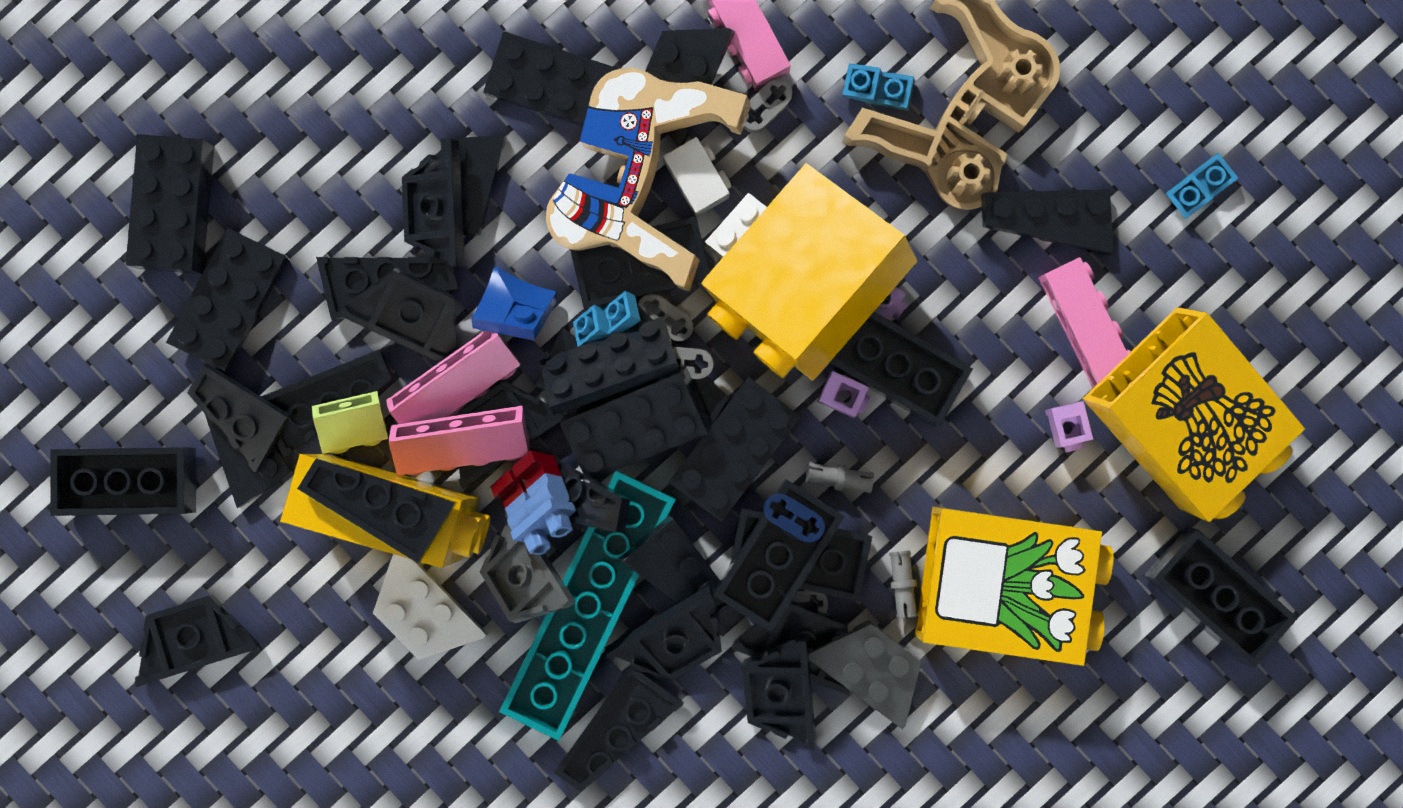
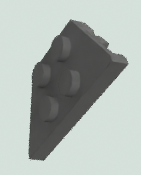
M507 521L502 534L495 535L491 544L490 554L485 558L480 570V574L510 622L519 623L573 606L576 603L575 599L545 553L543 555L530 554L524 542L514 541L510 533L512 530Z
M869 620L855 626L850 632H842L832 637V641L816 649L813 647L808 649L811 662L903 730L906 726L921 661L917 656Z

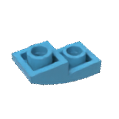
M849 63L842 95L874 105L909 111L915 78L914 76L882 72L881 68Z
M1217 153L1165 194L1183 217L1187 219L1212 200L1214 196L1236 181L1238 177L1222 156Z
M624 291L604 309L593 305L573 322L577 347L627 330L638 323L640 316L635 295Z

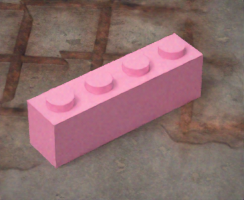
M707 0L711 7L708 10V15L715 28L721 26V28H730L736 31L727 51L731 57L737 56L742 65L738 67V70L746 85L751 83L756 91L764 87L772 79H779L789 74L791 65L756 0Z
M1079 257L1040 276L1039 280L1092 388H1094L1131 351H1126L1121 341L1123 333L1119 324L1115 320L1111 321L1107 312L1109 305L1104 294L1101 291L1097 292L1092 282L1094 274L1087 262L1083 263Z
M483 331L387 399L386 403L389 413L398 424L455 416L462 410L463 405L470 400L484 396L488 392L489 387L494 383L512 376L516 368L520 366V363L500 334Z
M523 406L391 425L388 442L397 476H417L427 471H450L460 466H483L489 462L500 460L516 461L529 452L530 439Z

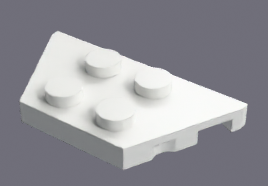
M393 554L373 614L418 660L483 639L488 635L419 563Z

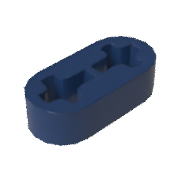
M782 493L773 494L766 499L763 506L764 514L773 524L805 542H814L823 535L825 530L824 521L816 512ZM783 499L786 501L785 508L794 514L791 519L784 515H779L776 519L772 517L773 509L770 508V504L773 501L779 503ZM797 516L806 521L811 517L815 518L814 525L818 528L815 534L809 532L807 536L801 534L803 527L794 522Z

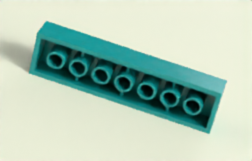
M618 470L615 471L608 487L631 499L625 533L588 527L562 580L576 603L573 606L546 614L499 711L560 741L639 577L638 573L618 558L666 519L676 498Z

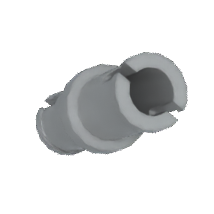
M809 462L805 481L806 483L811 482L834 486V490L838 491L846 488L871 493L874 473L846 469L845 465L840 464L837 467Z
M901 551L902 565L900 564L899 552L889 553L893 574V582H890V586L895 592L896 618L906 617L905 604H907L908 617L918 616L914 587L917 586V582L913 580L911 551Z

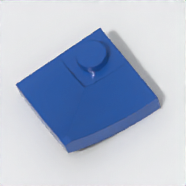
M494 267L485 293L471 318L472 328L535 340L557 303V291L529 284L498 267Z

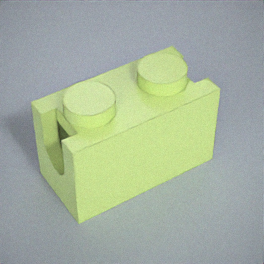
M377 391L312 406L313 421L322 454L329 452L340 454L346 452L351 447L359 445L374 446L382 440L388 439Z

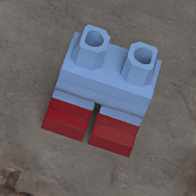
M530 450L511 467L512 470H508L493 483L490 489L495 498H501L508 515L507 521L512 530L510 533L513 540L524 542L530 554L543 555L550 549V543L547 538L548 534L551 537L560 538L573 530L569 516L576 510L573 503L569 502V495L554 455Z

